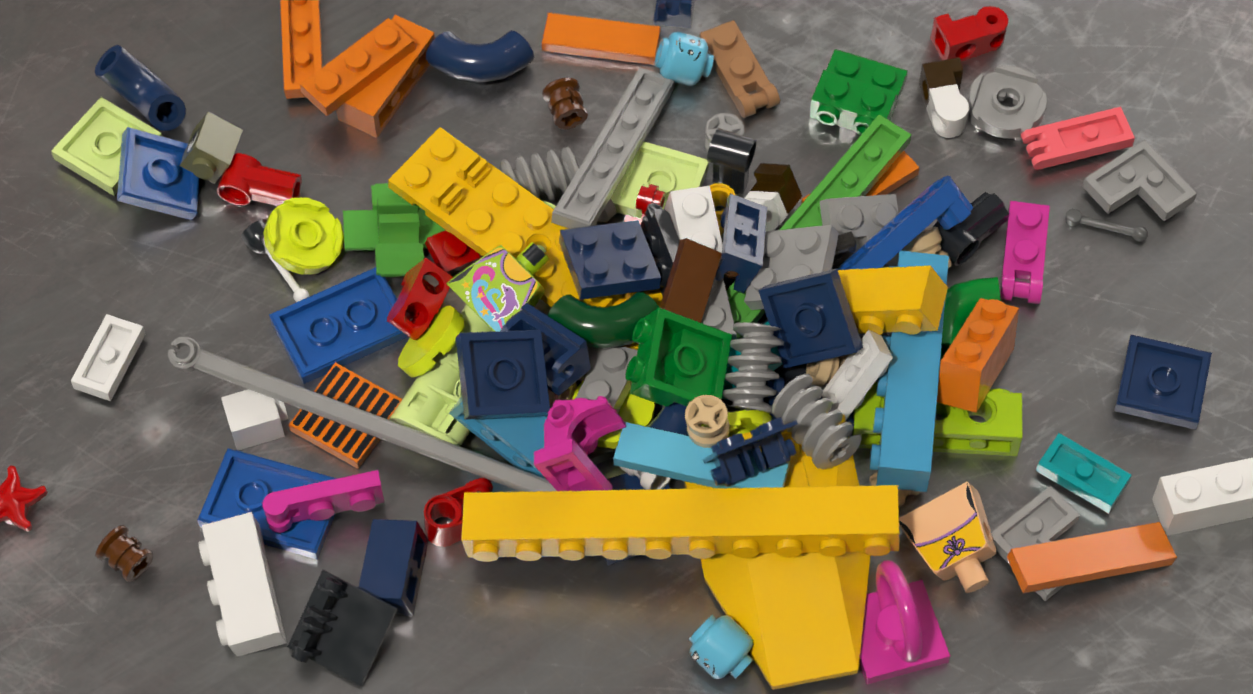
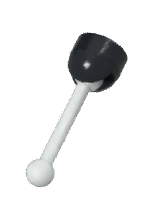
M258 220L248 226L241 235L246 246L256 254L263 255L267 253L293 290V297L296 302L308 298L309 292L304 288H300L291 273L274 261L267 250L263 234L267 220Z

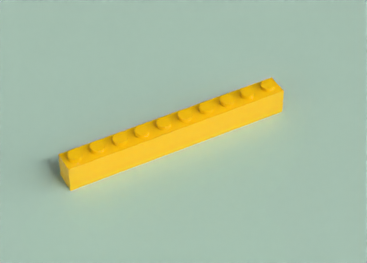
M898 485L464 493L461 540L467 557L482 562L495 561L499 557H517L523 561H536L541 557L559 556L562 559L571 561L583 559L585 556H603L611 560H621L628 555H646L652 559H666L671 555L689 554L699 559L710 558L715 554H733L740 558H751L757 556L758 553H777L782 557H796L802 553L820 552L822 555L830 557L841 556L846 552H865L871 556H883L890 553V551H899Z

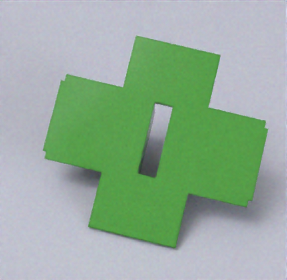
M388 183L371 185L372 210L343 211L345 251L375 250L376 275H381V277L405 276L410 269L424 259L423 249H428L425 245L426 239L445 231V229L427 217L425 211L420 209L418 205L414 204L412 206L389 189Z

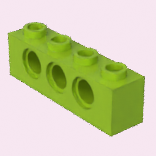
M874 382L865 394L862 404L853 410L854 427L852 436L860 435L862 438L858 448L871 449L872 444L880 445L881 433H873L875 408L884 407V397L876 396L878 382ZM999 388L992 389L988 392L977 413L937 402L936 414L942 415L945 419L935 420L933 452L1018 456L1022 441V393H1011L1006 389ZM970 416H981L986 422H975Z

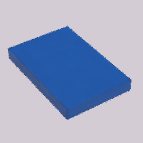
M376 267L269 314L270 322L303 384L326 375L335 362L341 366H346L409 337L387 322L389 312L397 298L386 278L376 275Z
M228 448L197 521L199 526L202 527V525L252 512L260 525L264 545L318 560L336 513L332 517L321 521L306 519L293 522L287 531L277 533L272 531L267 524L266 515L263 510V500L272 492L337 478Z

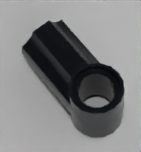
M718 128L713 135L707 154V162L713 163L712 183L728 185L734 190L735 194H744L748 185L749 168L753 161L757 140Z
M985 192L970 203L973 206L971 214L961 223L956 224L950 229H943L938 221L933 225V227H938L942 237L940 242L941 251L948 253L951 262L955 266H960L970 259L979 248L981 241L1008 221L1009 212L1006 210L1004 202L996 194Z

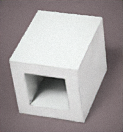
M250 389L221 397L237 451L285 437L281 424L282 421L288 420L284 402Z

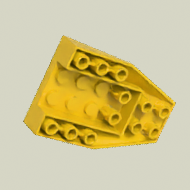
M844 414L842 421L839 424L846 422ZM785 431L782 433L784 441L791 439L796 450V455L790 457V466L784 487L859 486L853 455L835 467L819 469L812 462V457L804 453L802 445L794 441L791 432ZM750 432L742 434L744 440L752 438ZM684 481L685 489L713 488ZM820 552L802 553L796 557H782L777 553H758L755 557L740 558L733 554H715L713 557L700 559L704 580L724 613L730 616L752 637L753 646L749 653L772 690L858 673L871 555L865 552H846L841 556L830 557L822 555Z

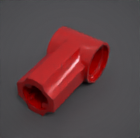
M235 153L230 166L222 175L217 193L223 200L235 205H248L252 200L279 206L288 199L300 197L302 179L300 174L264 167L257 159L250 155Z

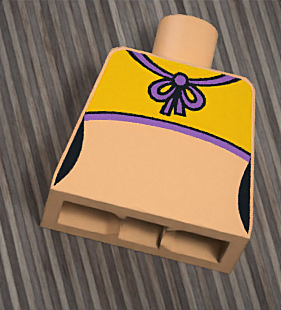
M968 481L899 517L901 529L935 575L943 581L958 576L966 593L979 590L989 583L980 563L993 557L996 554V547L981 497Z

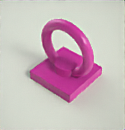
M890 560L881 562L876 571L877 592L869 593L866 596L859 660L866 685L949 663L950 659L948 648L923 580L907 583L903 572L895 562Z

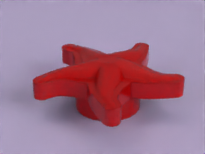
M11 465L7 468L8 476L0 486V522L13 523L22 530L29 532L32 530L30 521L26 519L29 507L43 499L48 492L45 486H39L35 489L22 487L15 466Z

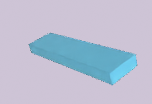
M625 422L626 427L622 428L613 458L615 466L713 488L784 487L790 466L789 462L769 469L765 461L767 470L761 473L755 463L751 450H748L755 476L749 477L743 467L747 478L732 483L727 487L724 484L716 486L710 472L711 469L716 468L714 460L705 464L703 462V459L713 454L711 448H703L696 445L686 435Z

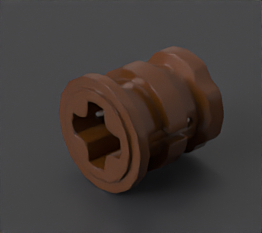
M565 77L554 80L546 85L542 92V96L548 102L550 112L554 116L555 125L562 130L573 129L583 124L588 117L587 110L583 107V99L579 93V83L574 78Z
M120 525L109 532L101 541L95 556L100 561L109 559L108 565L115 571L120 569L123 578L127 582H132L149 567L153 560V553L148 548L141 549L142 543L135 537L130 539L128 537L129 529L125 525Z

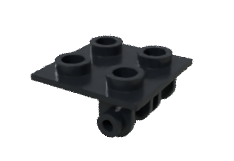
M322 570L287 647L293 650L291 656L294 659L307 663L308 659L362 686L398 608Z

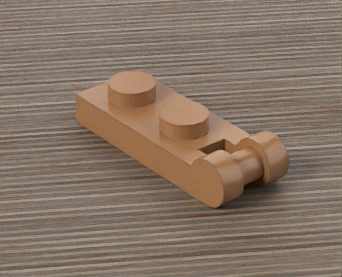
M734 20L699 33V38L707 41L708 54L714 55L713 67L743 118L755 114L756 109L763 106L769 109L780 104V97L773 83L769 82ZM754 90L757 91V93H754L752 95L749 94V92H752Z

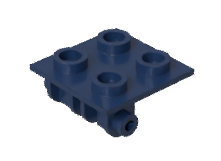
M782 417L750 431L752 438L744 440L742 433H739L711 446L713 454L703 459V462L705 464L714 460L716 468L711 469L710 472L715 485L724 484L727 487L732 483L747 478L743 467L749 477L755 476L748 450H751L755 463L761 473L767 470L765 461L769 469L783 463H789L790 457L796 455V450L791 439L784 441L782 433L798 425L797 420L784 424Z

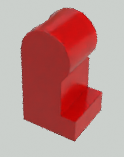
M994 6L983 7L976 15L967 16L952 21L949 13L934 17L930 39L942 60L960 57L961 62L999 49L1004 42L1009 19L1002 9Z
M424 258L406 273L401 283L403 288L389 312L387 322L413 340L418 339L428 328L434 315L438 313L450 289L447 283L453 276L428 258ZM431 275L437 279L439 284L434 287L423 279V276Z

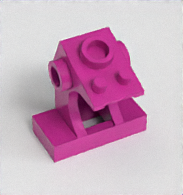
M598 396L596 400L585 398L555 400L544 423V448L534 451V466L556 491L612 490L611 483L589 459L588 455L596 449L600 437L625 428L626 423L610 405L607 398L603 396Z

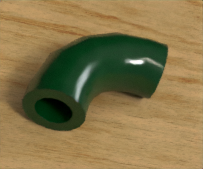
M637 292L621 304L609 307L590 306L568 294L554 303L548 317L584 339L587 347L608 349L634 343L632 335L639 319L644 318L659 306L649 295L643 292Z

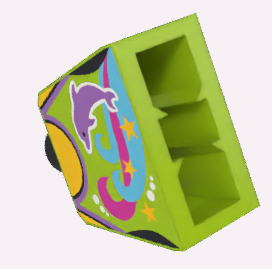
M533 242L516 258L500 245L453 277L447 285L494 332L500 331L510 319L521 311L523 305L528 303L535 307L541 299L545 289L533 275L549 258Z

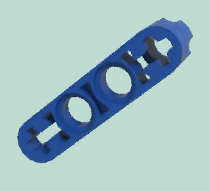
M945 176L924 190L837 270L882 268L935 219H937L943 229H950L966 219L971 214L973 206L950 176Z

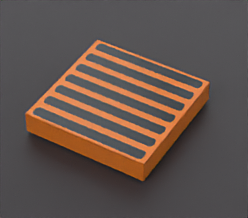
M336 362L314 390L316 393L388 420L402 401L400 397ZM300 409L289 423L291 432L357 469L361 467L380 441L377 437Z

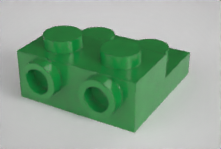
M834 49L826 70H823L811 99L810 118L817 119L825 125H836L853 130L859 135L863 134L879 114L891 121L907 80L908 70Z
M659 307L644 318L639 319L632 335L633 342L639 344L637 356L632 357L625 374L626 380L632 382L630 394L666 407L674 402L688 406L694 398L702 395H713L722 399L732 334Z

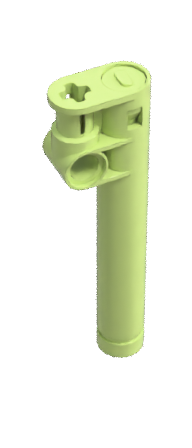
M543 201L545 204H547L548 206H550L552 209H555V207H556L555 205H553V204H551V203H549V202ZM537 245L544 253L546 252L542 245ZM467 304L460 313L463 315L462 318L465 319L462 333L494 332ZM455 343L448 353L443 355L440 352L433 358L436 362L435 367L416 378L389 420L461 447L471 431L449 414L462 396L457 346Z

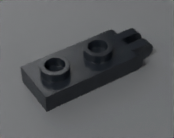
M651 203L645 211L646 215L641 221V228L661 276L660 291L663 296L680 241L669 213L662 209L660 205Z

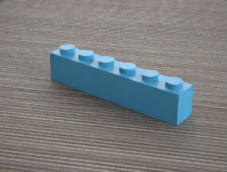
M899 251L897 266H889V268L931 265L943 282L947 284L949 256ZM945 302L938 331H920L918 334L891 332L890 336H882L893 359L889 363L887 372L878 378L876 396L884 397V407L875 408L873 433H881L880 445L872 444L869 470H877L876 486L898 485V489L927 492L932 464Z

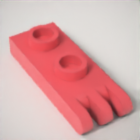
M1121 107L1027 129L1021 133L1023 143L1028 144L1026 150L1028 155L1033 157L1031 162L1036 170L1132 147L1135 139Z

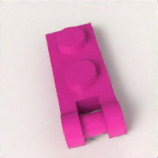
M1010 201L1000 299L1012 301V297L1027 299V303L1040 304L1050 206ZM1015 278L1027 279L1029 283L1015 281Z
M375 470L272 492L264 498L263 510L269 528L274 532L282 533L287 531L293 522L306 519L321 521L332 517L334 513L348 510L356 512L367 511L375 507L376 504L385 502L379 472Z

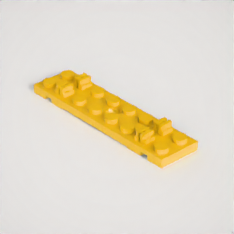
M441 127L388 179L389 189L412 206L414 204L418 205L425 211L427 217L449 233H452L481 256H485L497 246L502 245L516 258L531 242L536 245H542L546 249L545 254L549 260L533 277L545 289L541 300L550 307L561 297L568 294L590 306L609 307L619 305L637 293L580 300L559 244L560 230L569 228L551 223L554 209ZM660 288L640 291L649 295L660 307L663 297ZM634 342L623 347L638 350L639 344Z

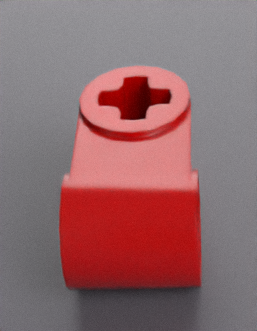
M485 478L474 479L462 487L436 495L428 500L424 508V528L430 543L439 547H447L462 541L464 493L491 492L494 487L491 480ZM440 517H447L453 520L444 525L434 522V520Z

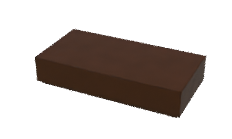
M688 238L680 240L659 308L701 323L722 253Z

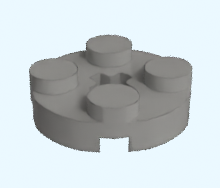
M1003 65L995 67L994 72L988 73L983 76V72L977 76L970 88L968 103L972 125L976 129L983 130L995 137L1013 138L1014 140L1021 141V133L1027 129L1038 127L1044 118L1047 106L1045 89L1042 91L1041 87L1037 84L1038 79L1031 72L1020 67ZM1005 97L1013 98L1012 103L1015 106L1005 107L998 101H1004Z

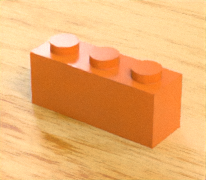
M396 14L391 20L414 40L415 50L336 109L338 120L375 138H378L430 66L426 60V52L435 39V32Z
M980 298L941 360L937 392L938 403L977 413L1014 350L1019 315L1018 307L1006 305L1004 302L994 299L986 300Z

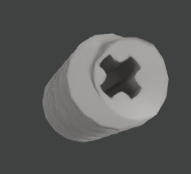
M566 146L562 148L560 159L553 150H548L545 163L539 154L533 153L530 166H528L522 156L516 158L514 169L505 159L500 162L499 170L540 199L541 192L545 191L550 201H554L556 188H560L564 193L578 171L579 165L571 149Z
M748 322L733 324V331L744 337L732 340L730 347L740 352L741 355L728 357V364L739 369L725 376L726 381L736 386V388L723 391V397L733 402V405H728V407L742 410H758L767 413L772 412V406L763 402V399L775 396L777 392L767 386L766 381L779 379V374L769 369L768 366L769 364L781 362L782 358L772 353L771 348L784 345L783 340L773 335L774 331L782 330V328Z
M803 374L790 381L779 392L772 404V413L776 419L782 417L784 424L797 420L798 425L787 430V432L792 433L794 441L802 445L804 453L812 457V462L817 468L829 469L849 459L859 447L862 438L860 435L848 438L853 431L852 424L850 422L839 424L843 418L841 411L833 410L829 412L833 406L830 398L820 399L823 394L820 386L810 387L813 382L812 377L809 374Z

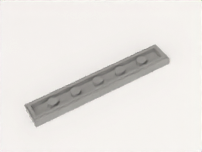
M644 68L638 69L553 210L551 223L569 229L595 226L673 92L675 82L672 79L664 78L661 74Z

